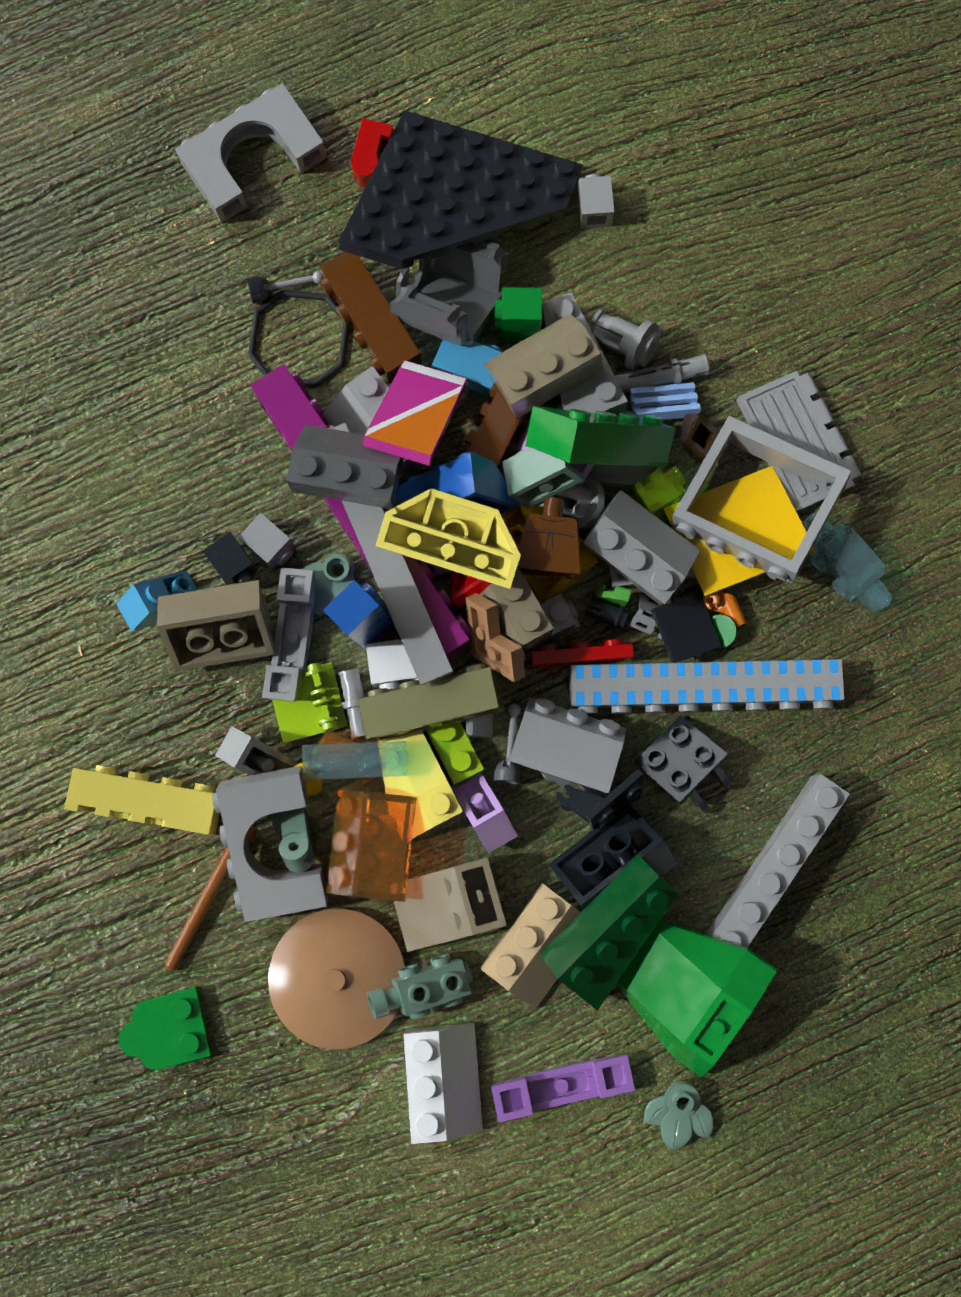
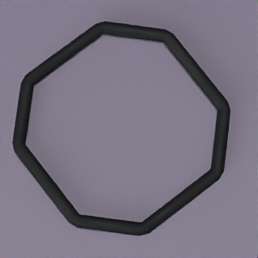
M281 290L256 308L253 314L248 355L264 376L269 371L255 356L260 314L284 296L325 300L339 316L336 310L338 305L332 298H328L326 294ZM343 322L338 363L316 380L302 379L306 386L315 387L320 385L343 367L349 323L345 325Z

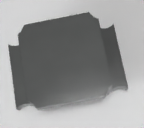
M488 241L476 246L468 243L456 247L454 253L435 258L434 269H431V258L429 256L419 259L418 274L412 286H409V267L402 269L396 282V299L391 301V313L397 315L400 318V322L456 345H473L495 313V299H502V293L499 292L500 273L502 268L508 266L509 254L499 244Z

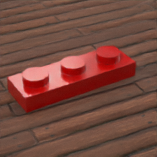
M623 639L606 640L603 642L604 646L591 647L590 642H577L570 644L571 649L557 650V645H542L537 647V651L531 652V668L544 669L569 667L571 665L630 662L634 657L633 645L624 644Z

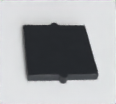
M700 593L682 599L675 597L671 600V603L651 610L672 663H678L692 657L699 659L703 653L722 646Z

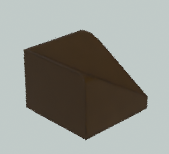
M698 413L686 414L683 419L680 442L691 458L705 459L720 430Z

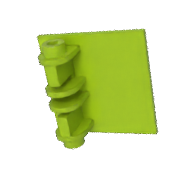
M332 662L322 665L320 663H313L307 666L308 668L305 670L296 702L272 700L283 744L348 726L344 709H342V700Z

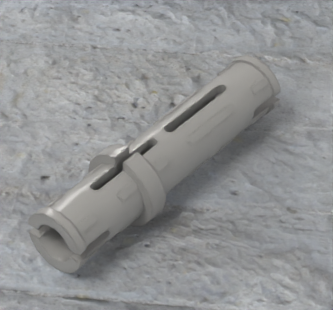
M705 354L679 361L675 358L669 360V363L615 375V378L625 394L629 393L631 388L659 386L669 383L681 384L682 380L709 375V364Z

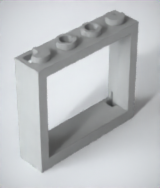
M728 416L673 514L672 527L684 533L685 538H697L705 542L706 546L716 553L722 554L726 552L736 557V560L745 567H757L767 572V575L773 580L778 578L784 582L794 584L843 493L851 471ZM727 444L829 490L792 560L689 512Z

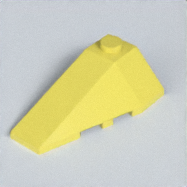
M422 731L378 741L388 813L404 844L464 813Z

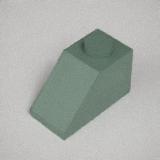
M531 447L519 451L515 456L503 461L508 496L527 509L544 501L545 498L552 497L584 481L583 474L565 461Z

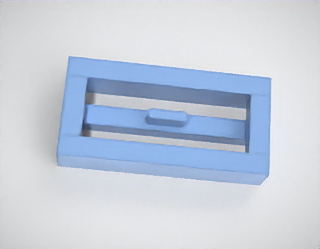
M694 382L630 389L629 398L632 412L634 415L640 416V419H643L644 414L662 417L663 420L684 418L686 414H699L701 408L700 404L697 403V393L694 392ZM689 403L686 405L670 406V404ZM657 406V407H653V408H642V409H640V407Z

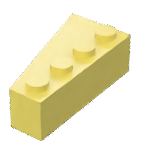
M96 765L95 772L77 768L72 770L64 806L65 810L92 812L99 816L124 818L133 822L157 824L167 828L216 835L220 813H216L213 806L212 795L215 791L214 786L195 783L194 790L181 787V780L162 777L161 784L148 781V774L129 771L128 778L115 775L117 769Z

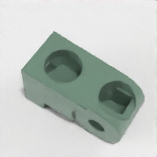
M306 808L270 814V820L277 835L282 834L283 839L279 844V852L286 867L295 873H302L308 870L314 862V849L310 818Z

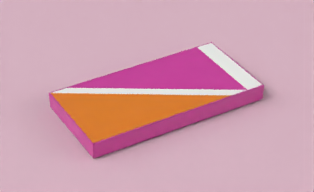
M404 360L364 435L363 446L430 465L465 389L467 378Z

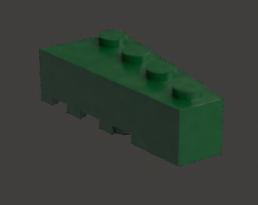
M638 854L540 955L559 981L598 1011L678 894Z

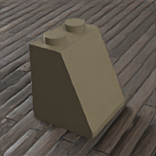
M520 569L516 570L510 589L492 583L480 594L497 604L500 611L499 624L501 635L521 646L524 655L550 641L554 628ZM466 609L460 616L464 619V621L469 627L468 614Z

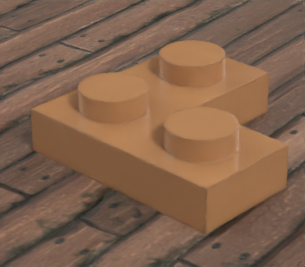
M477 593L465 598L469 628L471 630L470 638L473 657L513 682L524 678V652L521 646L501 635L499 624L500 611L497 604Z

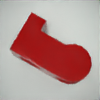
M362 118L351 158L353 177L359 186L366 187L394 131L393 125Z

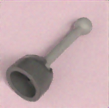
M512 703L508 707V713L511 716L506 759L499 762L496 766L494 782L518 785L521 783V768L519 764L509 761L515 742L517 716L521 713V707L517 703Z

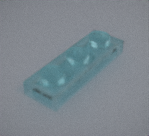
M407 741L302 745L303 780L305 781L408 776Z

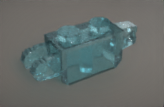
M814 512L802 522L806 532L817 512ZM827 521L814 545L817 552L811 554L810 560L820 572H826L833 580V588L842 597H847L850 601L857 597L864 606H867L870 612L873 611L874 613L883 610L884 607H888L892 600V595H890L886 586L879 580L885 574V564L850 524H839L837 527H834Z

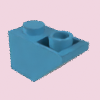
M187 570L133 584L116 604L131 632L157 624L158 597L196 591L197 588Z

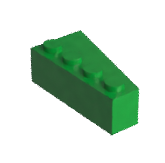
M533 406L525 446L568 463L667 467L675 428L662 424V417L644 414L643 419H640V416L629 413H620V416H616L604 411L590 413L578 409L564 410Z

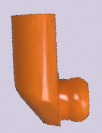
M720 590L703 596L706 608L730 616L736 622L737 627L747 623L737 598L733 594Z

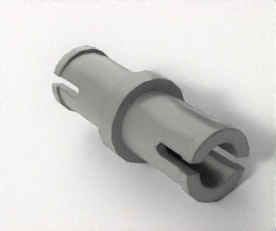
M359 669L338 673L345 701L342 702V709H346L351 739L365 736L358 699L364 698Z

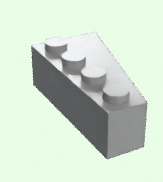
M572 292L542 303L541 329L571 314L585 326L602 355L603 370L556 396L558 409H578L590 413L604 411L616 416H620V413H625L628 401Z

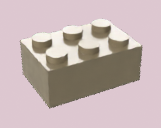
M259 580L158 597L157 628L175 671L275 655L273 623Z

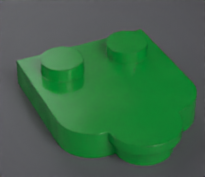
M199 987L180 990L140 1002L132 1012V1022L125 1025L120 1031L118 1042L121 1050L128 1056L140 1057L143 1065L152 1070H160L213 1055Z

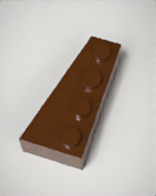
M494 383L489 394L492 400L491 402L486 401L483 404L476 423L479 429L478 431L470 430L465 440L466 445L463 453L474 452L480 457L492 460L505 478L503 461L516 455L517 451L514 449L519 442L517 440L521 429L525 430L527 428L532 412L530 411L516 419Z

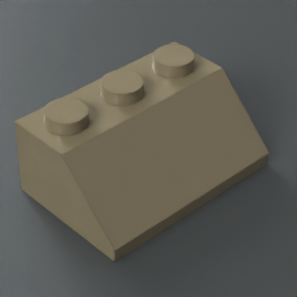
M571 314L484 363L516 419L532 411L533 406L544 404L603 370L600 350L585 326Z

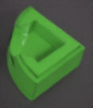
M601 585L596 588L594 597L613 605H623L626 607L631 591L630 589L618 586L612 590Z

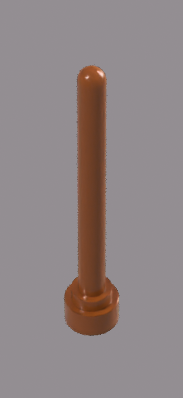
M252 825L248 830V842H252L258 831ZM226 846L165 962V968L168 971H175L178 968L228 873L227 859L231 858L228 846Z

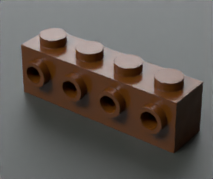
M344 252L320 266L323 279L319 283L328 298L334 296L339 304L336 310L345 325L349 322L352 324L356 331L352 333L356 343L362 351L367 348L372 356L369 362L380 376L384 375L390 384L393 382L404 360L422 365L420 351L397 315L391 313V306L359 256Z

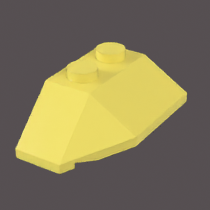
M433 488L385 512L375 545L508 589L511 588L521 557L498 509Z

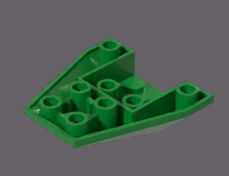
M660 920L616 985L671 1056L702 1077L716 1064L751 1015L778 969L747 947Z

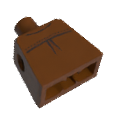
M545 498L543 515H528L518 548L521 557L516 570L520 569L522 574L579 580L580 557L577 519L563 517L565 504L563 499Z

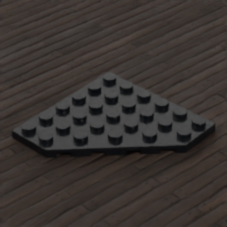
M404 110L339 239V250L404 269L413 266L415 260L427 256L432 260L454 253L456 247L471 243L472 246L494 240L497 234L508 230L516 233L535 227L537 221L549 217L552 220L563 218L581 176L583 164Z

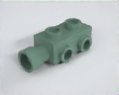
M447 953L431 958V965L421 969L418 968V964L398 969L399 976L391 978L392 988L386 990L378 988L367 992V1000L373 1018L376 1020L389 1015V1011L399 1008L400 1013L405 1016L410 1015L411 1019L428 1015L432 1007L441 1004L443 1007L460 1004L463 1002L462 997L472 994L469 984L473 982L468 964L463 963V960L459 958H451L450 954ZM453 976L455 986L447 988L446 981L449 977ZM421 987L423 989V996L415 1000L413 992L416 988Z

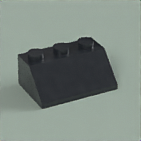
M625 804L615 812L617 817L604 828L598 825L548 864L583 910L638 854L661 877L678 864L664 840L631 805L627 806Z

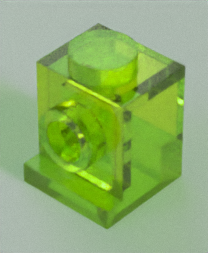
M676 466L665 473L661 468L644 478L647 483L642 486L640 481L631 486L644 508L650 513H653L686 492L682 486L686 481Z

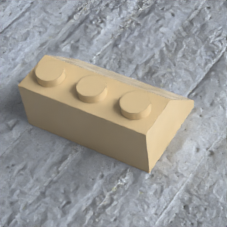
M542 883L483 962L481 970L509 992L532 1007L537 1008L557 980L540 953L581 912Z

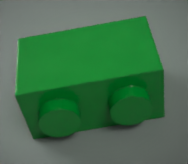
M502 287V299H495V332H501V344H518L541 331L542 288Z

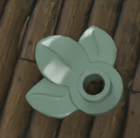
M333 554L326 558L323 563H310L304 568L305 570H313L315 572L314 613L318 616L325 615L326 613L323 609L354 580L355 567L351 559L346 555ZM343 566L344 573L341 576L333 575L335 567Z
M677 1081L667 1089L665 1095L653 1098L645 1108L644 1122L649 1125H660L662 1139L671 1150L684 1146L690 1140L692 1133L704 1138L710 1137L712 1133L713 1117L711 1111L700 1102L699 1092L696 1087L688 1082ZM681 1097H686L689 1099V1101L684 1104L677 1103L678 1099Z

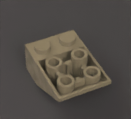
M488 857L389 885L407 952L507 926Z

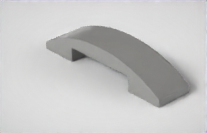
M281 568L276 599L280 602L274 641L275 655H272L271 665L266 666L262 698L296 702L305 675L311 643L315 604V572L305 569Z

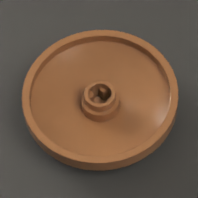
M332 908L308 915L294 924L284 934L273 953L268 973V985L274 1010L291 1033L313 1046L340 1050L364 1044L380 1034L390 1024L399 1008L391 1010L389 1015L375 1020L369 1008L367 992L378 988L386 990L393 987L391 978L399 976L398 969L406 966L401 948L392 933L381 922L366 913L347 908Z

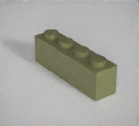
M477 664L465 668L466 673L455 676L451 673L423 686L420 685L419 680L401 683V689L388 692V688H380L369 691V697L358 699L366 739L378 742L505 711L496 671L490 667L486 668L485 664Z

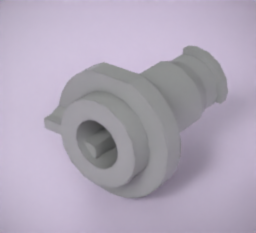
M599 309L591 320L592 323L598 325L592 332L596 341L600 342L605 348L625 356V368L631 371H636L640 366H647L656 351L660 335L664 330V327L649 319H646L640 326H637L620 317L609 316L602 309Z
M590 477L586 478L583 485L576 484L558 493V495L552 496L565 501L563 517L577 519L578 530H586L594 525L604 510V489L599 481ZM544 501L536 505L539 507H544Z

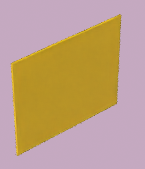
M773 466L699 494L689 511L790 560L793 559L807 533ZM680 502L664 508L671 526H673V514ZM672 527L676 533L688 542H700L694 545L700 552L691 568L705 596L765 573V571L757 567L748 568L743 566L736 560V557L726 552L720 554L712 551L706 546L705 542L697 538H685L684 533ZM814 546L809 555L817 552Z

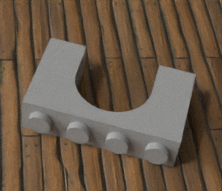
M283 83L275 88L267 89L259 98L249 104L239 106L233 114L221 121L213 122L208 129L195 137L187 138L175 149L181 164L221 223L248 207L243 192L227 170V161L230 153L242 141L254 137H264L277 142L285 150L300 174L327 158L322 139Z
M302 766L221 781L216 788V792L212 795L215 812L221 813L223 826H220L221 842L223 846H228L231 858L227 859L228 874L230 879L236 880L238 891L234 892L235 906L238 912H243L244 921L249 922L326 907L329 893L322 863L312 865L302 873L271 869L261 864L254 857L248 844V830L259 818L273 813L306 807L309 797Z

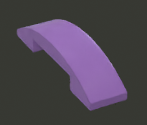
M627 1054L557 1066L491 1085L498 1122L533 1115L534 1111L593 1097L606 1098L635 1091Z

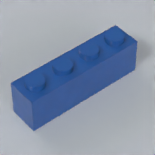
M353 580L323 609L352 640L365 650L366 644L376 643L394 625L393 620L389 617L390 613L386 602L367 582L361 587Z

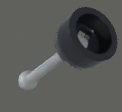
M316 271L311 276L272 284L261 276L247 278L252 303L256 304L268 300L272 290L310 282L320 284L319 281L323 277L321 271Z

